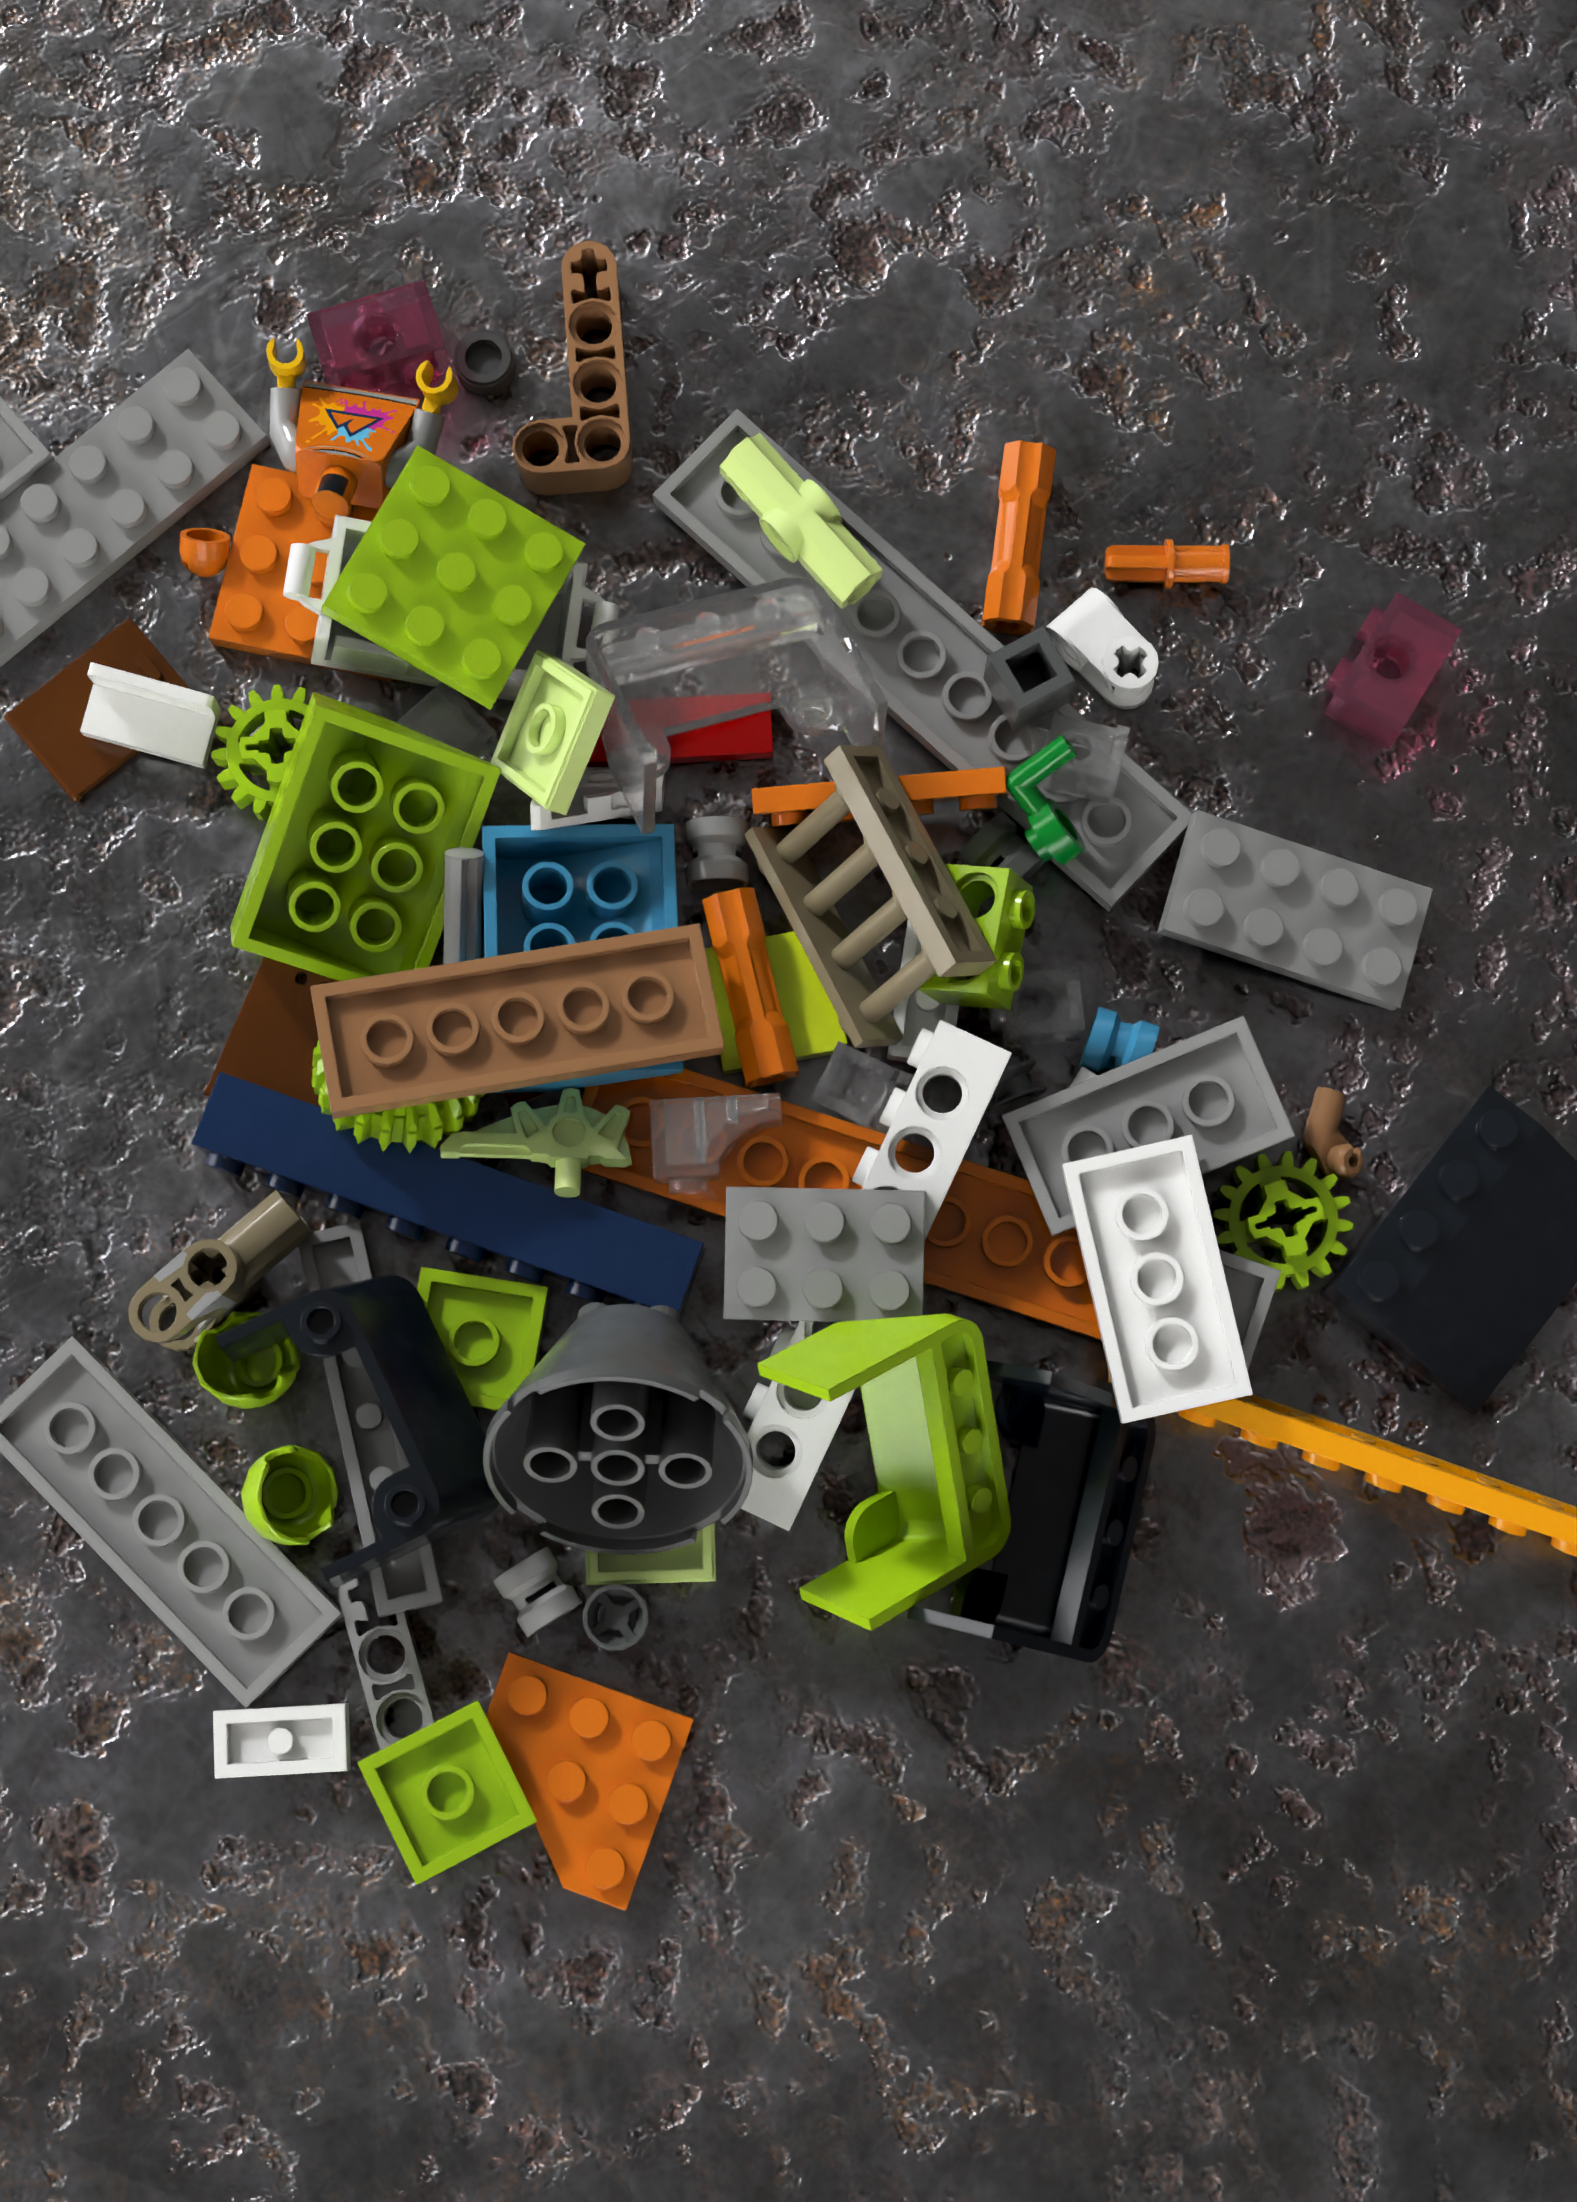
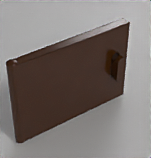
M130 617L4 715L7 723L73 802L80 801L86 793L139 752L134 749L83 736L80 732L93 687V682L87 675L90 662L159 681L163 677L162 682L190 689Z
M263 956L211 1079L204 1088V1095L210 1097L219 1072L321 1107L318 1103L319 1095L314 1094V1087H312L311 1083L312 1069L314 1068L312 1066L313 1051L317 1047L319 1038L310 986L338 982V980Z

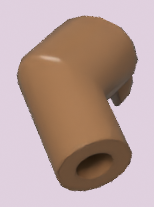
M1317 1087L1302 1135L1303 1146L1310 1157L1317 1160V1168L1323 1175L1335 1174L1338 1177L1337 1181L1356 1177L1364 1165L1363 1153L1360 1148H1353L1338 1129L1347 1095L1331 1088Z

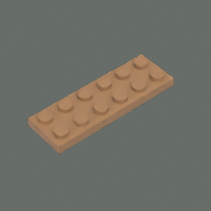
M700 923L310 986L332 1119L723 1054L724 1042Z

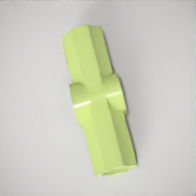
M761 433L742 440L719 465L720 474L724 477L725 481L733 487L739 497L758 515L760 526L773 546L788 561L795 563L798 560L841 609L858 602L882 577L883 569L861 546L860 542L842 525V516L826 492L810 479L803 481Z

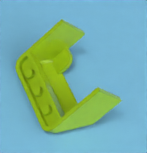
M946 1313L842 1321L834 1323L757 1363L760 1376L829 1402L859 1386L862 1394L878 1492L860 1502L847 1520L844 1538L848 1560L800 1587L801 1600L872 1631L992 1559L1002 1550L1009 1537L1011 1514L983 1336L979 1327L974 1322Z

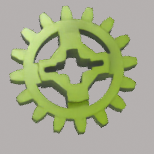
M280 684L273 685L271 699L263 701L252 690L248 692L251 704L248 710L244 712L234 705L228 708L230 715L235 721L233 727L217 726L215 730L220 741L226 744V748H219L211 752L212 759L216 765L227 768L217 776L219 783L224 790L236 788L231 799L240 809L247 807L254 801L253 812L262 821H265L271 813L292 751L285 752L284 762L275 764L272 758L279 756L280 746L289 745L293 750L299 733L294 724V718L303 721L310 702L307 690L302 687L298 688L292 699H287ZM263 724L251 737H249L257 727ZM250 771L252 775L266 776L270 784V791L253 784L244 772Z
M1284 1151L1279 1157L1277 1166H1272L1265 1153L1257 1155L1254 1158V1174L1242 1165L1235 1168L1231 1174L1238 1187L1222 1185L1217 1190L1216 1195L1227 1204V1207L1214 1210L1211 1213L1212 1221L1225 1227V1232L1216 1237L1218 1247L1230 1246L1233 1255L1281 1270L1275 1293L1282 1290L1287 1277L1291 1278L1297 1290L1308 1287L1309 1269L1321 1279L1329 1275L1332 1270L1325 1257L1327 1255L1340 1259L1345 1256L1348 1249L1336 1240V1236L1349 1233L1353 1230L1354 1225L1350 1221L1338 1218V1212L1351 1203L1349 1196L1333 1198L1329 1190L1335 1185L1338 1177L1335 1174H1331L1319 1180L1314 1176L1317 1160L1312 1157L1301 1168L1294 1167L1292 1151ZM1286 1181L1302 1187L1313 1198L1306 1200L1289 1191ZM1255 1187L1257 1193L1254 1196L1258 1206L1252 1217L1240 1221L1242 1203L1250 1190ZM1276 1207L1281 1216L1292 1215V1217L1305 1214L1304 1217L1286 1231V1236L1282 1228L1271 1229L1266 1227L1259 1230L1256 1228L1260 1227L1276 1213ZM1322 1222V1234L1315 1250L1307 1256L1306 1251L1309 1249L1305 1238L1312 1226ZM1258 1244L1273 1252L1277 1263L1260 1257L1249 1246Z

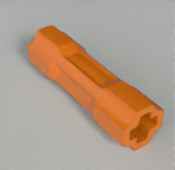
M1018 440L1005 443L998 490L999 509L991 571L986 585L981 624L984 629L994 634L1023 636L1033 632L1035 627L1040 588L1038 575L1046 511L1052 491L1056 449L1045 443Z
M743 887L715 893L703 899L702 903L713 950L718 956L735 1027V1042L746 1087H761L786 1081L798 1076L799 1069L789 1028L783 1018L765 945V930L755 889Z

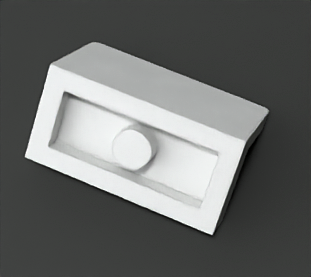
M90 662L87 675L93 682V687L80 729L83 736L205 769L221 714V708L214 696Z

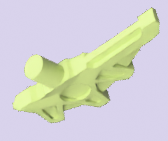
M567 1088L562 1091L559 1105L532 1110L525 1101L518 1102L510 1107L511 1117L474 1132L463 1131L453 1133L440 1146L441 1158L530 1159L531 1162L546 1163L551 1168H555L554 1193L560 1197L572 1198L580 1195L581 1169H586L589 1165L594 1164L622 1168L632 1165L629 1146L624 1136L630 1119V1111L624 1106L615 1105L605 1115L591 1107L583 1106L578 1089Z

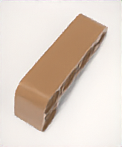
M586 240L576 243L567 250L562 260L561 271L572 417L529 422L518 430L513 439L512 450L520 481L528 490L539 495L612 490L619 488L627 482L633 470L621 294L617 264L611 250L598 241ZM596 276L598 299H587L585 284L586 277ZM593 330H603L610 334L605 341L598 344H588L581 340L586 333ZM599 387L614 391L610 399L600 403L591 402L585 398L588 392ZM602 445H611L619 450L618 454L608 461H596L589 456L592 450ZM540 450H551L557 454L556 459L549 465L534 466L528 462L531 455Z

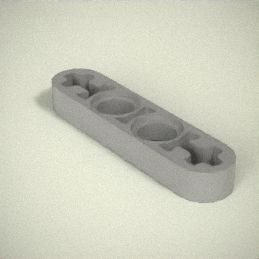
M358 1577L338 1587L339 1602L377 1742L381 1750L402 1739L395 1736L386 1724V1714L389 1707L399 1699L411 1700L419 1706L423 1718L421 1728L437 1721L407 1611L396 1614L397 1625L376 1626L362 1635L359 1621H372V1617L367 1603L355 1602L352 1597V1590L361 1587V1577ZM385 1635L396 1637L405 1649L403 1665L392 1674L377 1672L369 1661V1650L372 1643L377 1638Z

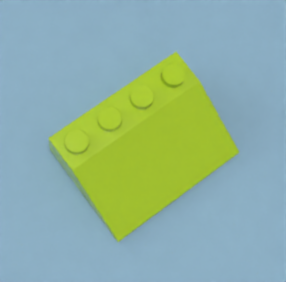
M313 692L230 926L232 946L338 981L429 967L444 928L445 851L458 847L473 848L502 769L499 766L380 715Z

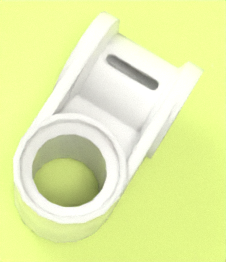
M1091 587L1045 627L1065 663L1077 670L1107 703L1115 708L1126 710L1137 708L1150 697L1159 665L1157 652L1152 644L1124 618L1118 607L1102 591ZM1118 667L1125 673L1135 668L1139 671V676L1137 678L1134 674L1128 673L1120 677L1117 675Z

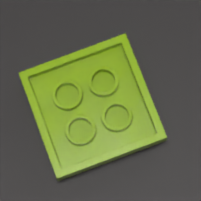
M417 445L322 605L321 612L491 710L586 544Z

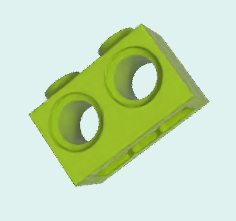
M945 864L997 961L980 975H975L968 980L966 976L939 977L936 973L918 989L940 1004L1010 1010L1013 993L1020 988L1024 975L1021 949L1025 929L1031 926L1035 915L1033 886L1010 868ZM995 895L994 904L989 912L978 917L981 904L987 898Z

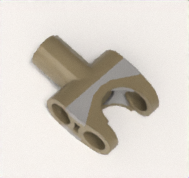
M276 1189L217 1240L211 1238L202 1239L186 1247L135 1293L128 1309L129 1322L134 1332L144 1340L160 1344L170 1350L181 1352L194 1349L197 1338L203 1330L216 1328L229 1317L231 1312H241L258 1294L261 1284L260 1278L314 1233L313 1230ZM220 1267H223L222 1271L226 1276L221 1283H217L219 1279L215 1277V1273ZM163 1295L152 1308L149 1318V1330L142 1318L144 1305L154 1296ZM176 1306L177 1314L175 1321L168 1329L163 1330L165 1314L169 1309ZM196 1326L194 1332L184 1340L175 1341V1339L182 1337Z

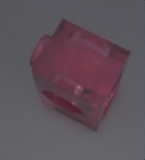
M425 279L306 314L327 384L381 393V391L402 385L419 387L416 381V371L420 364L426 360H429L434 368L431 383L436 381L440 374L446 373L448 367H451ZM390 341L395 343L393 349L384 355L376 356L368 353L371 346L377 342Z
M1398 592L1386 611L1374 605L1355 636L1356 639L1365 643L1355 662L1343 656L1324 687L1325 690L1334 694L1324 714L1388 751L1409 720L1461 634L1462 629ZM1383 658L1394 662L1400 670L1401 678L1386 679L1375 670L1373 660Z

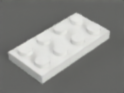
M1188 1135L1062 1164V1171L1120 1422L1122 1424L1253 1395L1193 1136Z

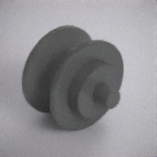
M1020 1056L1009 1059L994 1091L996 1100L987 1109L988 1114L1001 1112L1004 1115L1038 1101L1037 1097L1047 1091L1046 1086L1031 1085L1027 1075L1036 1065L1035 1060L1022 1062Z

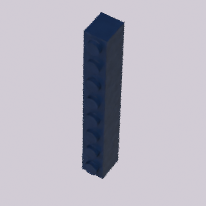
M219 1072L191 1143L203 1153L208 1154L205 1165L240 1178L244 1168L268 1175L264 1186L273 1190L277 1189L280 1193L301 1199L304 1189L328 1197L324 1205L325 1208L357 1220H361L364 1210L388 1218L384 1227L386 1230L412 1240L421 1241L424 1231L445 1238L447 1243L444 1250L471 1261L481 1263L484 1253L507 1260L505 1272L533 1283L541 1284L544 1274L568 1282L566 1294L589 1303H602L604 1297L608 1296L627 1304L649 1308L657 1305L669 1306L675 1309L682 1317L706 1251L703 1242L576 1197L564 1198L557 1196L553 1189L463 1157L459 1159L441 1158L440 1149H434L420 1142H417L410 1154L403 1143L391 1142L384 1152L378 1139L372 1137L357 1144L354 1128L336 1131L332 1115L321 1114V1107Z

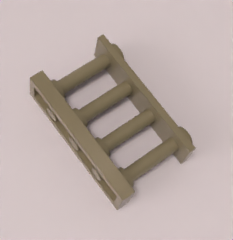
M839 745L823 760L835 781L836 791L795 829L793 827H752L744 835L756 857L759 870L772 887L838 1015L842 1030L850 1038L854 1047L896 1045L904 1037L891 1011L936 973L939 977L980 975L997 960L881 746ZM851 812L864 836V844L821 881L806 852ZM879 865L892 888L893 897L849 934L834 904ZM908 918L921 943L922 951L877 988L862 957Z

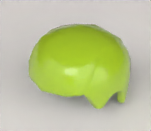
M233 1311L223 1323L212 1330H203L197 1338L192 1364L199 1383L226 1405L243 1409L263 1407L283 1395L297 1377L296 1373L300 1369L301 1352L291 1337L235 1363L220 1348L215 1337L216 1335L264 1313Z
M286 1445L267 1452L255 1461L248 1470L240 1494L244 1516L258 1535L280 1545H308L311 1539L332 1527L334 1508L337 1505L339 1491L334 1469L317 1451L296 1445Z

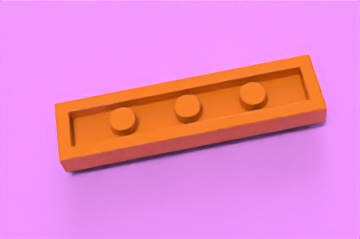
M1004 766L897 776L918 816L934 814L933 803L958 801L959 811H980L996 809V797L1012 796L1006 788V777L1010 770ZM835 781L752 788L753 814L771 817L772 827L798 826L809 816V813H812L836 791ZM850 812L840 822L855 821Z

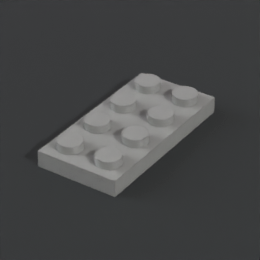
M1197 810L1191 814L1157 933L1394 1011L1401 1008L1433 889Z
M1244 1015L1002 1115L1052 1237L1075 1228L1061 1166L1064 1163L1192 1135L1201 1174L1204 1175L1295 1136Z

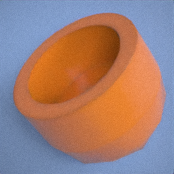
M210 528L182 530L180 532L179 546L182 564L190 572L200 577L210 578L218 575L227 565L230 553V535L226 532Z

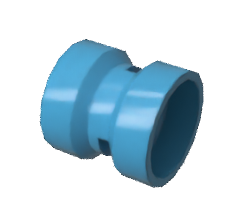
M1099 1006L1088 1034L1079 1067L1083 1066L1094 1072H1099L1106 1067L1113 1070L1153 1053L1160 1026L1144 1020L1134 1024L1121 1022L1116 1011Z

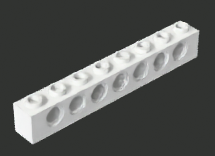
M942 1020L939 1021L934 1033L922 1028L907 1060V1064L917 1068L907 1092L897 1087L894 1088L879 1123L890 1127L879 1151L869 1146L866 1148L852 1178V1182L867 1190L926 1191V1239L1012 1053ZM937 1076H948L954 1079L962 1091L959 1105L947 1113H938L931 1110L923 1099V1091L926 1084ZM913 1134L926 1137L934 1148V1158L931 1165L924 1171L917 1173L904 1170L896 1159V1149L899 1142L906 1136ZM800 1321L797 1328L785 1323L770 1357L813 1335L816 1321ZM773 1380L769 1387L759 1382L757 1383L741 1417L752 1423L747 1436L753 1452L752 1483L741 1509L790 1531L855 1389L831 1402L821 1399L817 1405L804 1408L795 1405L790 1400L786 1385ZM774 1431L788 1435L795 1446L794 1459L784 1466H773L767 1463L762 1458L759 1450L762 1436Z

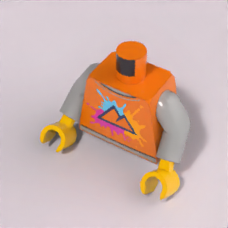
M272 338L267 344L266 353L270 369L277 377V387H272L270 392V438L283 466L287 470L297 473L298 492L304 497L312 498L315 510L322 516L330 519H335V515L345 516L350 505L380 508L417 445L434 455L436 454L445 417L440 415L441 407L450 404L459 393V384L451 367L447 369L444 383L439 387L431 388L429 386L433 380L434 368L429 360L420 364L416 371V381L425 396L422 409H420V399L304 380L302 389H297L296 379L304 373L307 365L303 345L297 339L296 358L290 363H281L276 360L277 343L275 338Z

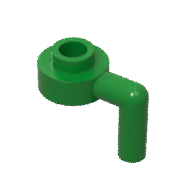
M1063 734L1011 771L1006 777V788L1027 814L1031 827L1025 830L1024 833L1034 851L1045 862L1054 857L1060 864L1065 865L1086 850L1085 844L1064 811L1052 799H1047L1037 787L1038 783L1077 756L1076 750Z

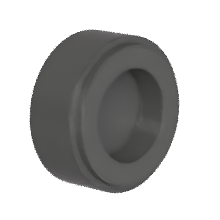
M487 329L476 330L465 335L455 348L453 362L460 383L470 392L478 395H493L504 390L512 382L516 372V360L510 342L502 334Z

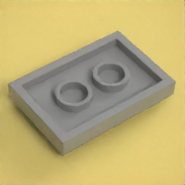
M726 1186L723 1319L842 1322L923 1315L926 1191Z

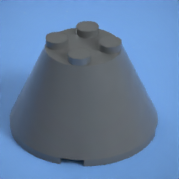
M599 1302L584 1305L578 1311L577 1320L499 1408L487 1429L483 1449V1467L491 1491L499 1503L511 1515L516 1512L517 1508L526 1516L541 1524L540 1535L567 1546L608 1554H647L667 1551L696 1542L697 1531L718 1519L723 1524H726L739 1511L748 1496L752 1483L753 1452L750 1440L694 1342L681 1325V1315L675 1309L664 1305L650 1308L633 1304L608 1306Z

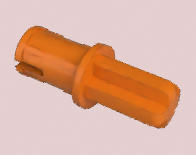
M1165 539L1164 545H1111L1107 547L1105 552L1104 573L1106 580L1109 582L1163 583L1165 589H1171L1173 583L1219 582V584L1228 583L1230 573L1229 545H1174L1173 539Z

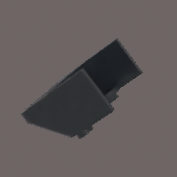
M383 1275L312 1291L215 1336L220 1348L233 1363L289 1337L292 1338L295 1345L303 1353L315 1358H329L353 1347L357 1349L410 1466L385 1478L374 1492L371 1506L372 1514L383 1539L320 1568L325 1580L333 1587L337 1588L484 1518L495 1511L500 1505L491 1491L484 1474L483 1449L485 1433L418 1290L407 1279L396 1275Z
M986 1360L989 1379L1003 1383L1001 1393L995 1404V1417L999 1429L1007 1440L1021 1444L1008 1498L1011 1514L1009 1537L1002 1550L995 1556L992 1571L975 1568L965 1574L955 1585L951 1594L950 1614L912 1606L909 1608L907 1618L1078 1661L1095 1662L1106 1651L1114 1628L1155 1444V1419L1150 1417L1122 1424L1113 1393L1053 1371Z

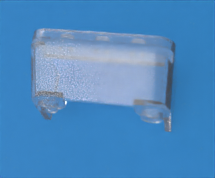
M787 577L604 622L594 627L586 638V667L589 678L615 695L601 730L607 763L642 835L655 832L656 779L668 770L671 759V748L666 738L667 736L779 708L787 724L798 733L808 736H825L844 731L851 745L881 746L883 749L888 700L826 591L813 580L803 577Z

